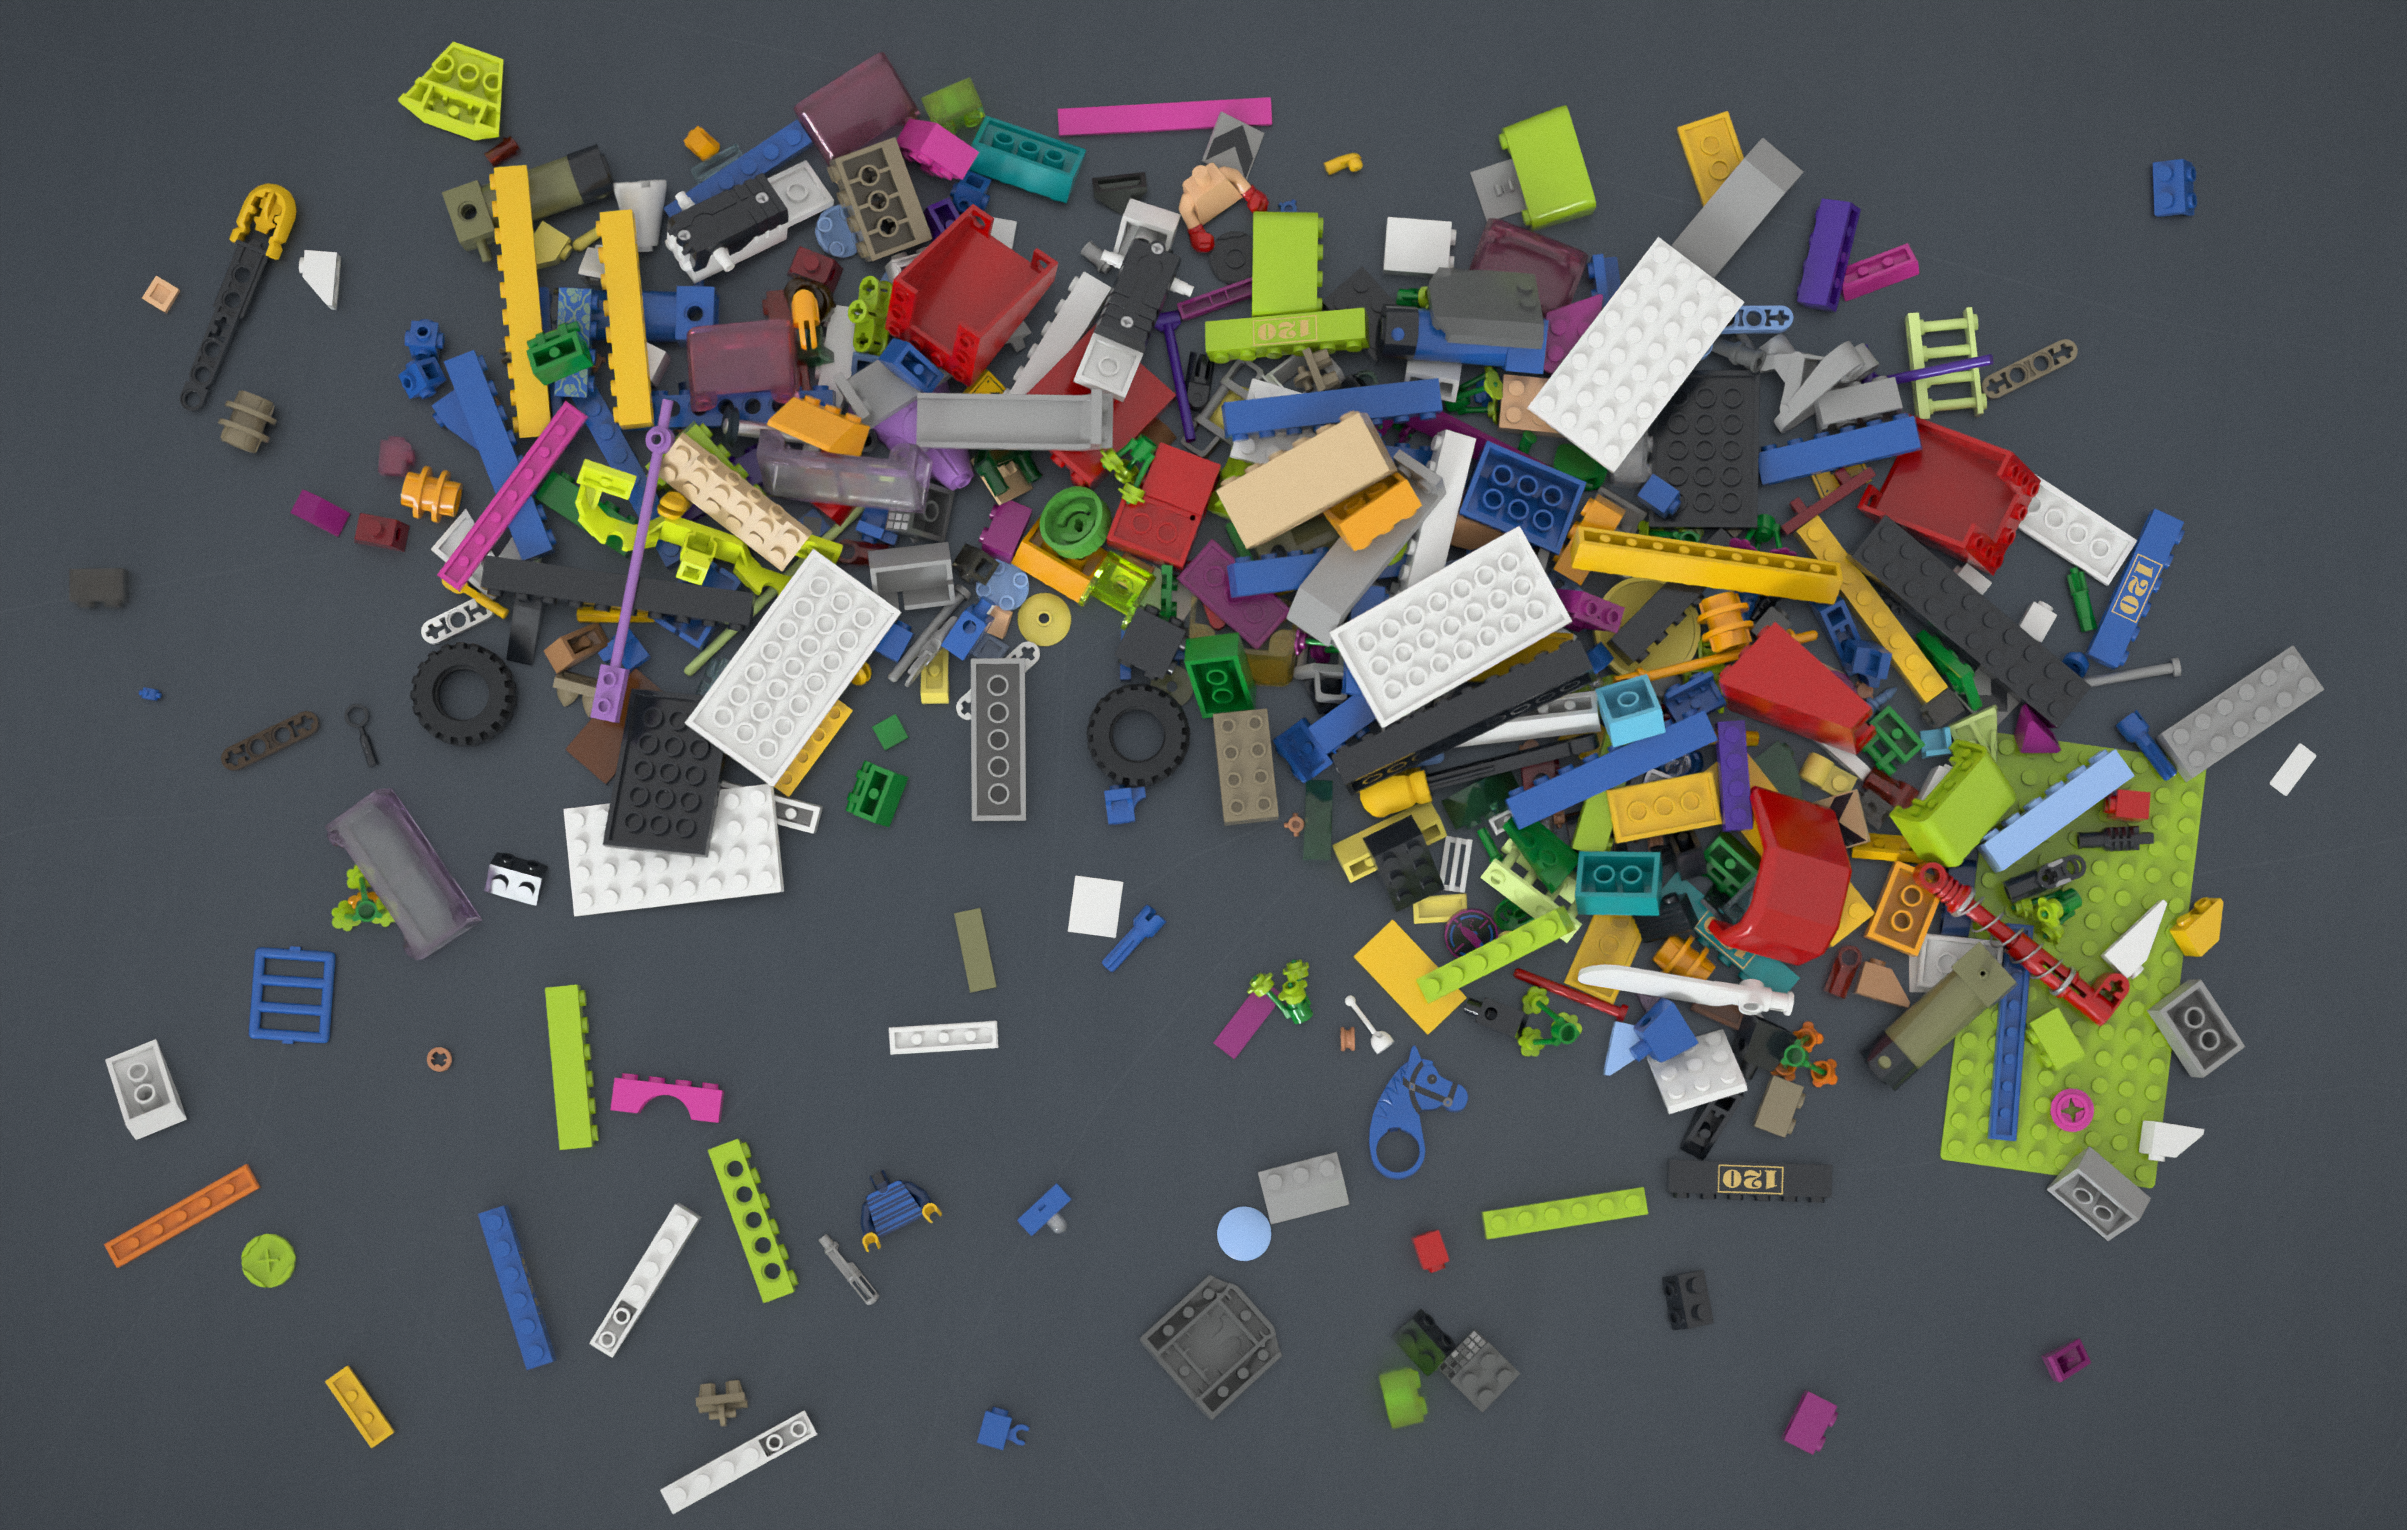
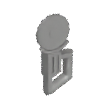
M950 617L940 630H936L921 648L917 660L907 672L910 676L905 683L906 687H909L915 681L924 667H927L929 662L943 648L941 644L957 622V617Z

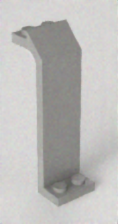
M1762 138L1671 247L1712 278H1715L1783 195L1798 181L1797 179L1804 171Z
M1022 321L1006 342L1011 343L1016 352L1026 347L1023 338L1032 333L1024 321ZM876 360L848 379L845 378L842 372L832 377L839 392L854 414L861 417V423L870 426V429L917 400V393H921L895 376L879 360ZM935 366L944 374V377L937 386L953 377L941 367Z
M1091 389V394L917 393V452H928V448L1089 451L1112 448L1113 394L1102 393V389Z
M1400 449L1393 456L1397 472L1407 479L1422 506L1416 509L1417 512L1412 517L1402 519L1394 524V528L1390 532L1380 534L1372 539V543L1364 549L1354 551L1340 537L1300 585L1286 619L1327 647L1330 645L1336 647L1329 632L1343 624L1348 613L1447 494L1441 476Z

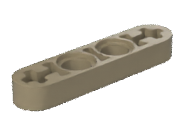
M2068 339L2060 340L1987 376L1981 383V393H1985L1987 399L1995 400L2069 364L2077 356L2078 349L2076 344ZM2061 345L2064 348H2070L2069 358L2061 356L2055 359L2057 365H2054L2053 357L2047 351L2051 350V354L2054 355L2061 350ZM2036 357H2044L2047 360L2048 367L2046 370L2039 371L2034 367L2033 363ZM2019 368L2023 371L2024 379L2022 382L2016 383L2010 379V371L2012 369ZM2004 374L2005 382L2010 388L2007 389L2006 384L1997 389V394L1993 391L1988 392L1989 381L1991 380L1993 384L1998 383L2003 379L2000 375Z

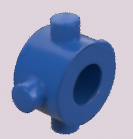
M1292 199V201L1280 202L1278 207L1281 208V212H1297L1295 205L1297 201Z
M143 687V690L139 691V695H142L141 698L157 701L158 698L162 697V694L156 689Z

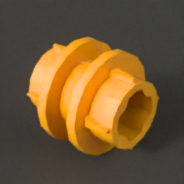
M424 466L421 474L408 472L402 488L401 505L413 508L414 518L421 519L424 512L429 511L431 512V521L439 523L443 515L451 517L457 515L462 498L463 485L462 483L451 481L450 471L443 470L439 478L432 477L433 472L430 466Z
M1734 591L1720 593L1708 597L1699 603L1701 615L1696 618L1697 624H1708L1709 631L1704 633L1701 638L1704 643H1710L1713 652L1718 654L1742 648L1752 642L1749 631L1755 627L1754 622L1743 621L1741 614L1747 612L1750 608L1748 603H1741L1738 593Z
M1691 934L1685 940L1678 935L1668 937L1652 958L1662 969L1661 973L1707 980L1716 966L1706 958L1710 949L1705 946L1700 952H1697L1690 946L1695 939Z

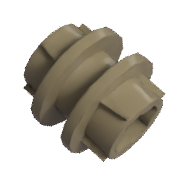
M243 390L238 392L234 402L227 400L225 406L233 411L229 420L223 418L218 420V424L224 426L220 437L221 441L239 449L256 453L261 441L265 443L270 441V437L262 434L266 423L276 426L277 420L271 417L275 407L274 403Z

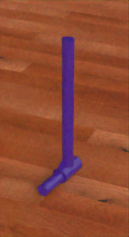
M1179 310L1160 313L1155 329L1164 332L1185 441L1191 443L1196 441L1174 331L1181 324Z
M1992 354L1887 375V378L1895 377L1896 383L1902 384L1992 365L1994 360ZM1873 372L1862 380L1861 384L1872 382L1871 380L1879 377V375Z

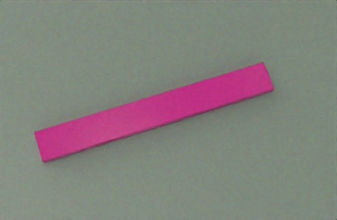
M1271 97L1058 109L1059 137L1214 129L1220 112H1224L1251 127L1271 126Z
M567 401L563 403L437 576L459 592L462 590L485 559V555H488L581 429L588 416Z

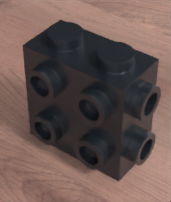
M1146 604V606L1140 605L1137 607L1114 656L1120 658L1118 662L1128 668L1133 669L1136 666L1144 670L1142 674L1152 680L1157 681L1158 678L1163 680L1167 674L1172 676L1178 664L1175 657L1179 650L1182 652L1185 650L1186 639L1190 638L1186 635L1189 628L1184 626L1185 622L1174 616L1167 618L1160 614L1161 610L1159 608Z

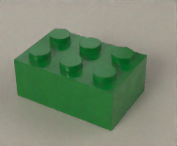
M1239 632L1186 639L1184 663L1202 718L1213 717V714L1255 710L1257 688Z

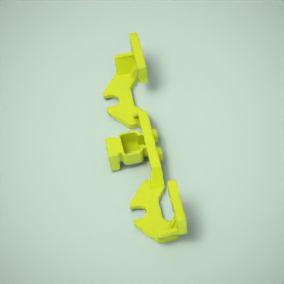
M584 459L576 482L580 484L575 502L579 512L578 521L600 543L605 544L609 535H617L623 540V551L633 550L638 524L633 525L608 517L598 506V502L602 492L628 500L637 476ZM660 516L649 523L644 549L655 547L658 539L682 547L680 552L681 562L676 578L701 586L714 557L735 564L733 573L746 587L759 596L764 586L775 588L779 596L794 576H786L762 568L752 557L747 544L735 535L683 518L671 520ZM811 534L795 556L806 559L814 549L836 565L843 545Z

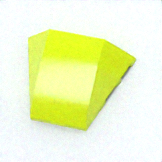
M452 42L432 63V67L422 77H419L415 81V85L406 94L403 93L398 98V101L424 123L472 140L499 137L503 59Z

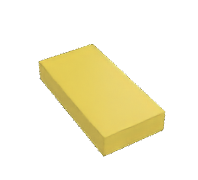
M1435 895L1413 904L1414 924L1448 922L1453 914L1467 908V895Z

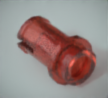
M511 135L508 138L504 136L501 143L484 154L489 162L492 163V166L496 167L497 164L511 154L516 155V151L520 147Z

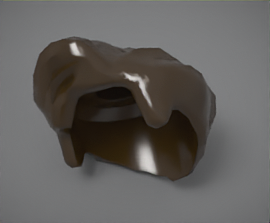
M799 277L787 283L784 289V298L787 300L786 304L791 314L793 296L800 290H809L814 294L818 302L820 324H824L826 321L830 322L832 314L835 313L836 303L827 285L818 281H805Z

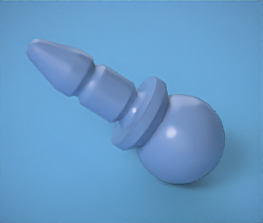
M1897 687L1885 689L1874 699L1871 697L1866 699V703L1872 707L1873 715L1865 723L1872 720L1875 713L1878 714L1880 712L1879 707L1894 696Z

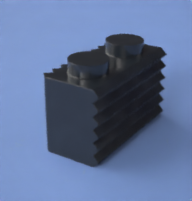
M1672 892L1665 895L1660 902L1659 916L1633 915L1635 924H1637L1645 944L1693 931L1699 922L1687 893L1678 895L1677 892Z

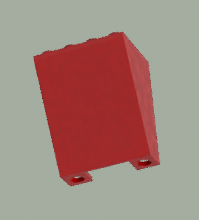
M974 204L894 278L885 329L892 336L909 342L922 355L931 360L935 366L941 367L951 374L955 380L964 383L969 388L976 382L1054 282L1058 267L1056 260L1038 248L1034 250L1032 261L1029 262L991 236L994 218ZM975 216L980 217L985 223V226L981 225L976 220ZM1039 260L1044 261L1048 266L1044 268Z
M1096 325L1026 395L1091 394L1090 388L1075 383L1073 380ZM1141 363L1138 365L1124 402L1113 398L1112 448L1116 453L1127 445L1132 437L1137 440L1141 434L1144 435L1176 400V394ZM1101 449L1089 451L1048 450L1052 454L1050 459L1060 468L1066 466L1070 469L1071 483L1074 486L1086 487L1094 491L1111 473L1102 466L1103 463L1100 460L1103 457L1100 452ZM1126 452L1120 458L1123 459L1128 454V452Z
M1914 416L1917 421L1923 450L1898 455L1881 490L1879 491L1873 485L1868 484L1857 508L1874 521L1878 516L1887 515L1915 540L1994 576L1996 570L2003 563L2004 554L2008 546L2015 539L2016 530L2020 522L2027 515L2028 506L2032 498L2039 491L2041 480L2013 452ZM1873 496V497H1872V502H1871V504L1868 506V501H1869L1870 497Z
M1776 622L1770 627L1768 625L1765 626L1757 635L1758 640L1752 646L1747 645L1739 653V660L1733 666L1731 664L1726 666L1720 673L1718 681L1726 701V707L1732 712L1857 755L1877 734L1875 726L1872 724L1868 726L1865 723L1873 715L1872 707Z

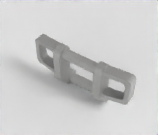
M1237 359L1227 374L1219 381L1221 385L1200 414L1197 413L1193 418L1195 432L1201 425L1216 435L1207 448L1200 451L1190 443H1187L1185 436L1182 437L1181 444L1199 457L1207 459L1222 441L1232 447L1233 439H1225L1224 430L1209 419L1229 390L1246 400L1248 391L1232 381L1243 365H1247L1257 372L1255 379L1263 381L1261 375H1265V372L1251 361Z
M1307 644V648L1303 649L1302 654L1297 656V667L1294 668L1293 677L1301 680L1314 678L1316 701L1342 704L1346 701L1347 695L1323 694L1320 688V677L1343 679L1344 659L1338 653V665L1307 664L1309 646Z

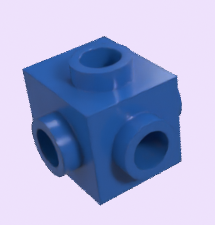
M968 170L963 180L961 179L959 182L956 181L950 193L956 210L963 214L974 204L985 211L991 197L987 195L991 180Z
M429 319L411 321V328L406 330L405 346H409L412 359L423 360L435 356L436 360L439 361L440 349H444L445 334L441 333L439 323Z
M435 356L423 360L415 359L405 365L407 369L398 375L409 399L419 396L422 399L429 398L436 393L435 389L446 381Z

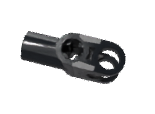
M2075 854L2062 857L2003 881L2004 891L2011 904L2017 903L2080 878L2086 872V862L2082 857ZM2068 861L2074 866L2073 874L2067 870ZM2077 861H2079V863L2081 864V870H2080V872H2079V864L2077 863ZM2047 875L2048 879L2043 881L2042 876Z

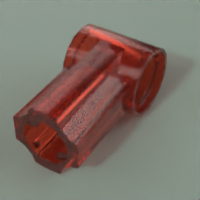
M843 539L839 541V544L853 547L855 555L850 559H845L840 555L838 562L846 566H869L868 551L888 549L889 544H871L869 542Z
M1875 767L1872 768L1862 785L1863 789L1885 801V804L1893 810L1897 805L1903 809L1911 807L1913 805L1912 800L1917 798L1920 793L1911 785L1901 780L1897 781Z
M1843 945L1837 950L1835 961L1823 988V991L1843 999L1846 998L1856 970L1862 962L1861 951L1852 945ZM1851 949L1855 952L1856 959L1852 964L1846 965L1842 961V954L1846 950Z

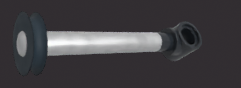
M727 406L724 411L721 423V443L723 446L729 443L733 447L737 436L809 444L768 426L767 423L739 420V410L737 407L732 411ZM870 429L865 441L866 447H863L861 456L851 457L856 459L863 458L875 449L878 438L873 429Z

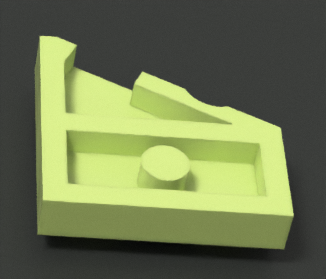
M1996 704L1949 724L1948 727H1950L1954 741L1960 739L1985 746L1997 763Z

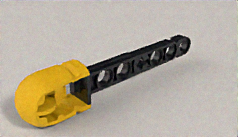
M267 183L253 189L246 197L236 223L238 227L232 230L229 240L238 244L214 302L213 307H216L189 372L190 382H185L180 395V403L188 411L197 412L206 405L211 393L208 388L215 383L238 323L246 315L268 258L279 260L283 251L281 244L286 243L296 217L295 200L291 193L280 185ZM253 219L256 223L255 230L268 234L269 230L276 228L273 236L268 241L269 247L267 251L263 250V243L252 239L249 243L244 242L246 235L250 233V225ZM241 268H247L250 271V279L246 283H240L237 280L236 275ZM231 293H237L240 296V304L235 308H230L226 302L228 295ZM227 318L226 323L230 325L229 329H223L220 335L225 338V341L223 342L220 339L211 337L212 333L219 334L220 327L217 326V322L224 321ZM216 342L220 346V353L216 357H209L206 348L208 344ZM201 367H206L210 371V378L206 382H200L196 377V373ZM191 392H196L200 396V402L195 407L188 406L186 402V397Z
M1597 733L1583 734L1571 737L1570 739L1428 773L1426 766L1415 767L1411 770L1407 769L1360 791V800L1365 810L1372 816L1385 817L1391 813L1410 808L1415 803L1424 804L1433 800V790L1594 750L1600 747Z

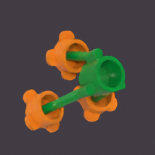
M1806 1021L1799 1031L1795 1030L1793 1032L1797 1036L1795 1045H1791L1785 1050L1784 1058L1781 1059V1062L1771 1074L1774 1076L1779 1075L1791 1082L1795 1079L1796 1069L1805 1066L1811 1069L1814 1086L1820 1088L1824 1084L1835 1085L1838 1081V1076L1835 1073L1837 1066L1835 1060L1828 1059L1827 1062L1816 1061L1814 1063L1808 1061L1809 1053L1812 1052L1816 1044L1823 1042L1824 1037L1814 1029L1812 1022Z

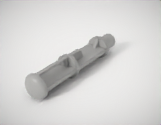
M825 1234L818 1240L825 1248V1254L828 1255L864 1300L865 1304H874L879 1299V1294L853 1262L847 1263L837 1251L839 1247L838 1242L832 1241L828 1234ZM860 1276H862V1278L866 1281L870 1288L875 1292L874 1295L871 1294V1292L859 1279ZM855 1281L856 1284L860 1287V1289L864 1292V1294L868 1297L867 1301L857 1290V1288L853 1285L852 1282Z

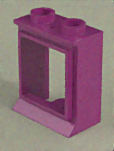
M1554 588L1572 622L1563 627L1576 632L1588 629L1618 633L1624 607L1584 591Z

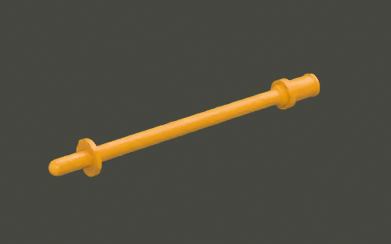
M1791 628L1786 630L1800 644L1814 641L1818 638V633L1815 630L1795 634ZM1745 647L1646 671L1642 667L1636 668L1635 672L1613 676V684L1644 674L1648 675L1651 682L1739 660L1738 655Z

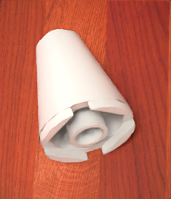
M666 180L613 183L619 209H632L635 214L638 252L653 251V246H657L659 243L667 189Z

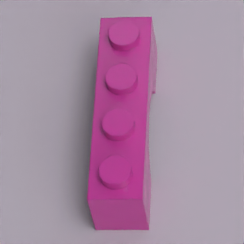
M622 1073V1078H614L611 1110L641 1113L644 1106L651 1099L661 1095H671L685 1104L690 1113L691 1120L721 1123L725 1090H718L719 1084L703 1083L702 1088L691 1087L692 1081L677 1079L675 1085L665 1084V1078L649 1076L648 1081L638 1080V1075Z

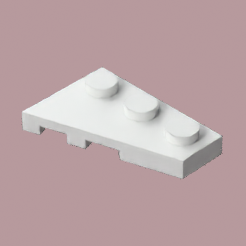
M466 509L431 548V551L444 562L448 561L475 524ZM492 550L488 553V556H495ZM483 560L468 582L480 592L495 600L497 597L487 595V590L480 587L484 567Z

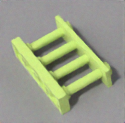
M1972 307L1966 308L1963 311V318L1924 322L1923 319H1919V312L1908 313L1904 317L1910 371L1925 368L1924 362L1931 358L1968 355V358L1978 357L1975 330H1978L1977 314H1973ZM1965 329L1966 344L1934 348L1922 346L1921 335H1925V332ZM1979 367L1969 369V371L1954 372L1911 381L1915 416L1928 421L1930 415H1933L1936 411L1973 408L1974 417H1980L1984 413L1983 410L1987 409L1986 394L1981 393ZM1959 382L1971 383L1972 397L1933 401L1932 398L1928 399L1927 388H1931V385Z
M1509 838L1501 848V851L1507 855L1501 863L1495 858L1480 878L1534 919L1559 908L1554 901L1558 895L1562 896L1572 904L1567 912L1576 930L1560 937L1568 943L1582 925V923L1575 919L1578 915L1575 900L1577 873L1572 870L1553 894L1548 890L1543 895L1532 886L1537 878L1541 879L1512 839ZM1515 862L1529 871L1524 879L1510 870Z

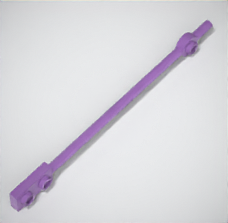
M663 399L658 426L651 428L646 435V445L652 451L650 467L610 665L601 664L591 718L615 723L620 721L630 671L629 669L621 668L662 457L675 443V436L668 429L674 402L671 400ZM660 435L661 441L659 444H656L655 439Z

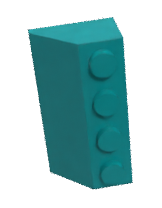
M985 116L971 145L979 153L969 170L976 174L999 180L1004 184H1011L1028 192H1035L1052 200L1067 203L1077 180L1086 149Z

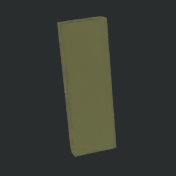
M981 908L954 913L970 993L996 988L997 985Z

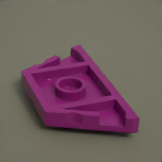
M1602 294L1546 313V319L1549 320L1544 371L1553 374L1600 314L1603 300Z

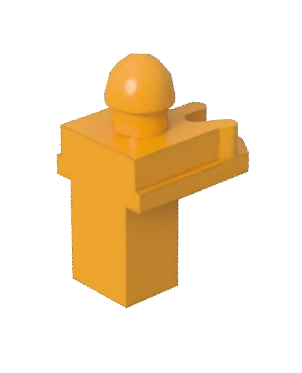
M699 126L689 131L688 136L683 140L685 146L703 162L711 160L720 148V144Z

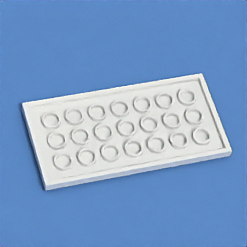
M1658 237L1527 409L1611 473H1614L1741 308L1744 301Z
M1518 526L1330 631L1329 634L1381 728H1384L1569 624L1572 620L1522 529Z
M813 549L685 724L774 787L898 619L901 612Z
M769 784L720 790L708 858L605 847L602 844L610 803L564 809L574 916L784 892L774 787Z

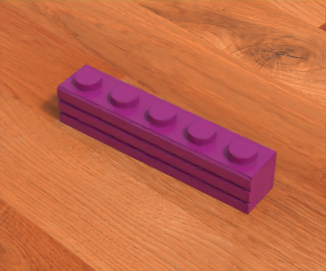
M1252 277L1177 303L1182 322L1252 298Z

